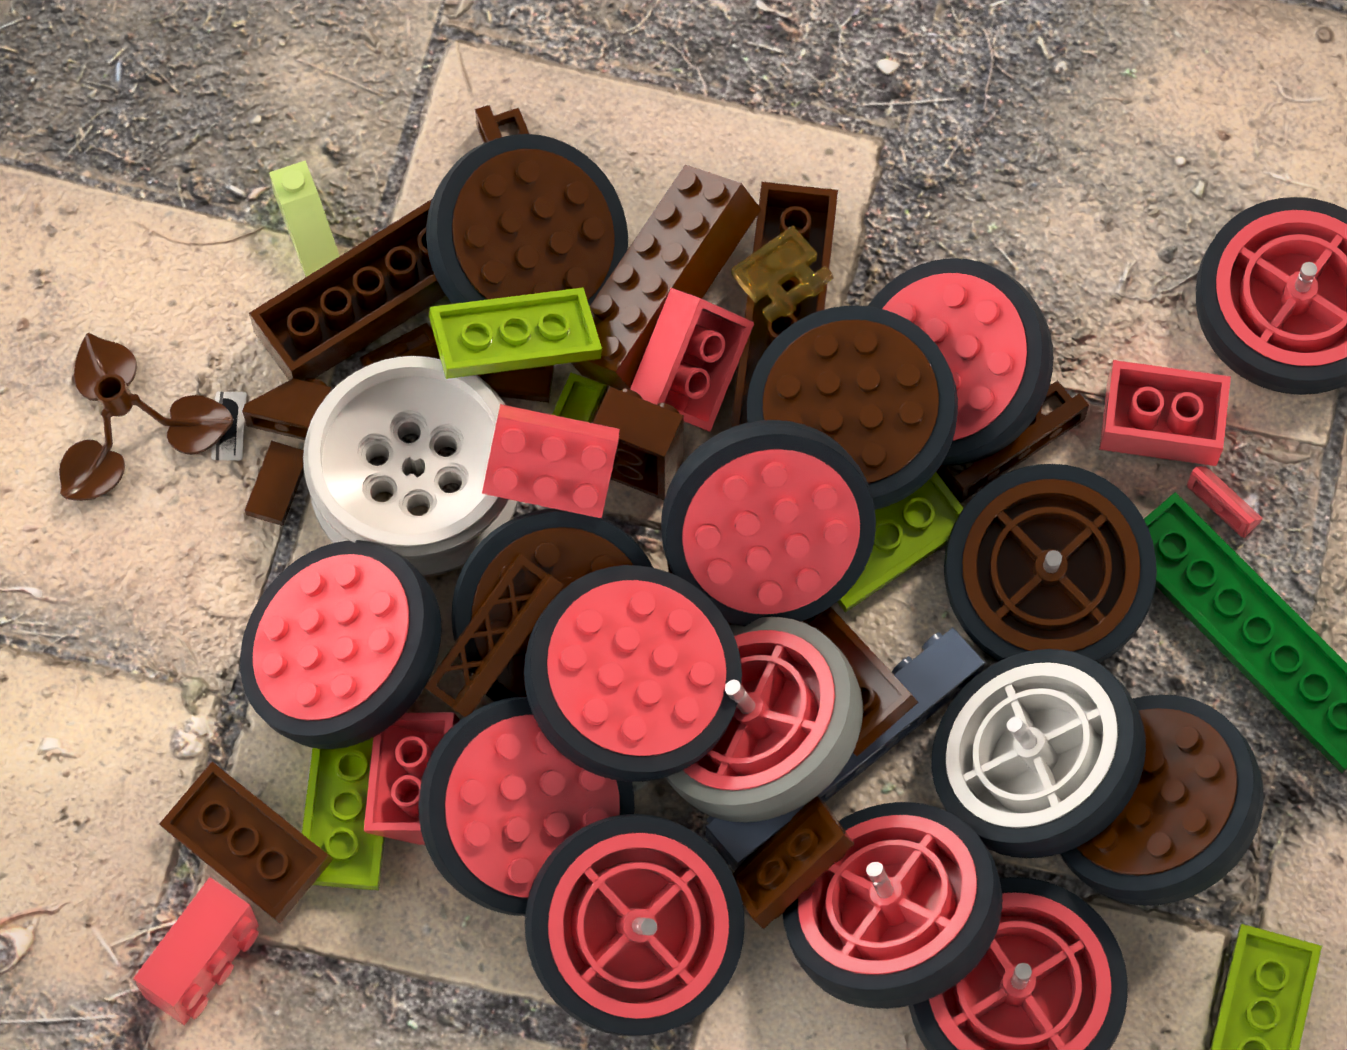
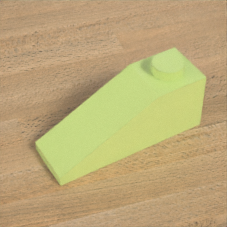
M305 160L269 172L274 195L305 277H307L340 255Z

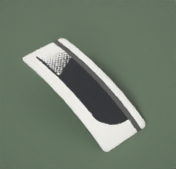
M216 392L215 401L225 406L234 420L230 429L212 447V460H242L245 421L242 410L244 404H246V392Z

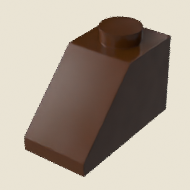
M293 378L244 404L242 412L246 426L305 440L314 414L332 389L318 379L306 378L303 381Z

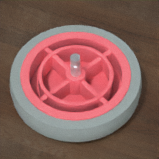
M762 617L746 626L729 625L739 649L742 669L741 684L737 680H731L725 686V691L729 697L738 703L733 718L726 732L710 752L686 769L666 777L681 797L709 816L732 822H756L772 819L798 809L819 795L833 782L848 762L859 738L863 717V701L857 678L847 658L831 640L814 627L797 620L781 617Z

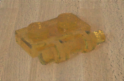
M791 226L731 268L732 277L754 303L766 295L772 299L773 302L762 310L764 316L770 322H773L781 315L787 317L796 310L795 305L808 296H817L824 290L823 286L834 279L832 272L826 266L815 273L810 269L809 265L817 260V253L794 226ZM793 276H796L801 283L786 292L781 285Z

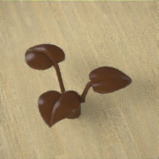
M87 333L76 357L74 380L79 393L90 401H99L104 408L101 411V416L104 422L105 443L102 446L95 440H83L73 444L65 452L59 469L60 494L68 500H90L108 493L120 482L125 471V460L121 454L110 451L113 446L111 417L126 415L133 405L138 406L162 425L170 426L167 432V439L170 445L178 452L190 455L205 452L213 447L230 429L234 419L225 406L213 399L198 395L185 396L176 400L170 408L171 419L165 418L143 402L137 394H132L128 388V385L135 378L137 371V361L133 353L119 343L104 340L91 333Z

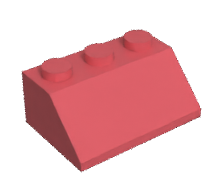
M454 712L405 713L393 725L373 737L364 831L366 833L412 844L425 845L419 821L418 803L420 786L426 765L434 749L443 736L460 721Z

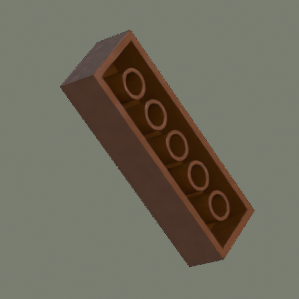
M684 165L589 306L602 347L601 359L571 363L582 376L618 390L631 388L670 289L673 288L702 299L761 211L759 205L742 183Z
M432 199L249 313L254 333L288 380L293 378L303 381L306 378L315 379L446 296L435 277L427 249L426 225Z

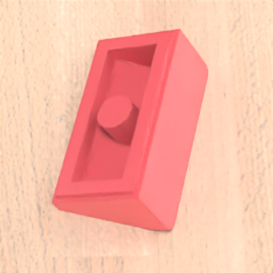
M1200 466L1192 470L1187 487L1238 535L1245 538L1261 523L1263 518L1209 468Z

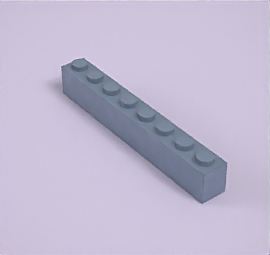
M951 628L944 635L940 632L934 634L922 646L924 650L914 659L908 656L894 667L892 673L915 697L918 703L860 755L856 757L852 752L839 775L826 789L817 795L824 803L956 697L967 683L983 671L985 662L954 628ZM806 804L787 814L756 822H732L709 816L707 819L709 824L706 826V839L732 869L736 871Z

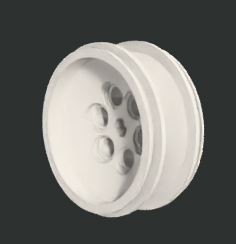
M422 356L385 359L356 371L339 383L326 396L314 414L307 431L303 454L304 473L310 492L311 503L320 526L331 542L352 541L355 543L356 540L380 544L407 559L423 577H430L464 566L473 550L485 537L502 524L510 521L518 501L482 494L500 404L505 405L490 385L477 375L446 379L441 359ZM407 434L419 436V439L413 443L401 441L402 437ZM444 447H451L456 450L453 455L448 457L437 454ZM376 456L388 458L383 465L375 466L369 463ZM449 483L461 486L454 493H445L441 490ZM381 492H388L393 495L386 502L374 500V497ZM416 506H425L429 509L422 516L410 514V511Z

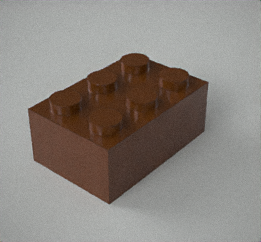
M609 387L593 424L619 429V440L610 479L664 500L674 475L683 463L684 415L679 414V411L669 404L658 403L656 405L643 400L633 390L626 388L618 390Z

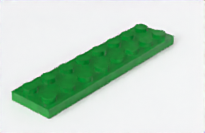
M1174 492L1144 518L1156 555V587L1341 773H1344L1347 770V663Z

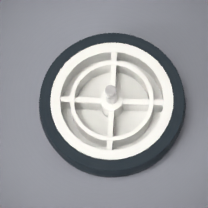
M1041 649L1027 651L1005 658L986 668L967 683L953 699L940 721L933 742L931 758L933 782L945 810L967 823L977 833L987 849L1001 855L1016 858L1053 856L1088 842L1106 829L1123 811L1134 794L1142 775L1146 754V737L1140 713L1130 693L1101 664L1087 656L1066 650Z

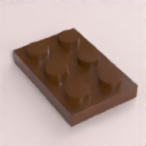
M818 796L809 801L782 829L732 873L738 885L743 905L752 919L763 929L774 919L779 918L795 899L804 891L810 889L816 880L834 863L841 860L854 845V842L829 807Z

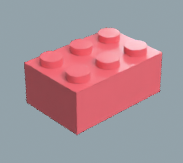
M671 288L630 390L638 393L643 400L653 404L666 403L673 406L679 411V414L684 415V422L710 432L754 322L699 297Z
M1113 360L1107 380L1099 450L1217 466L1224 446L1231 376Z
M500 404L482 494L602 518L619 440V429Z
M209 877L133 979L144 998L184 1026L190 1018L196 1019L203 1012L209 1001L206 997L215 984L220 986L226 981L234 967L232 961L241 950L246 952L253 945L259 934L256 930L259 924L250 904Z

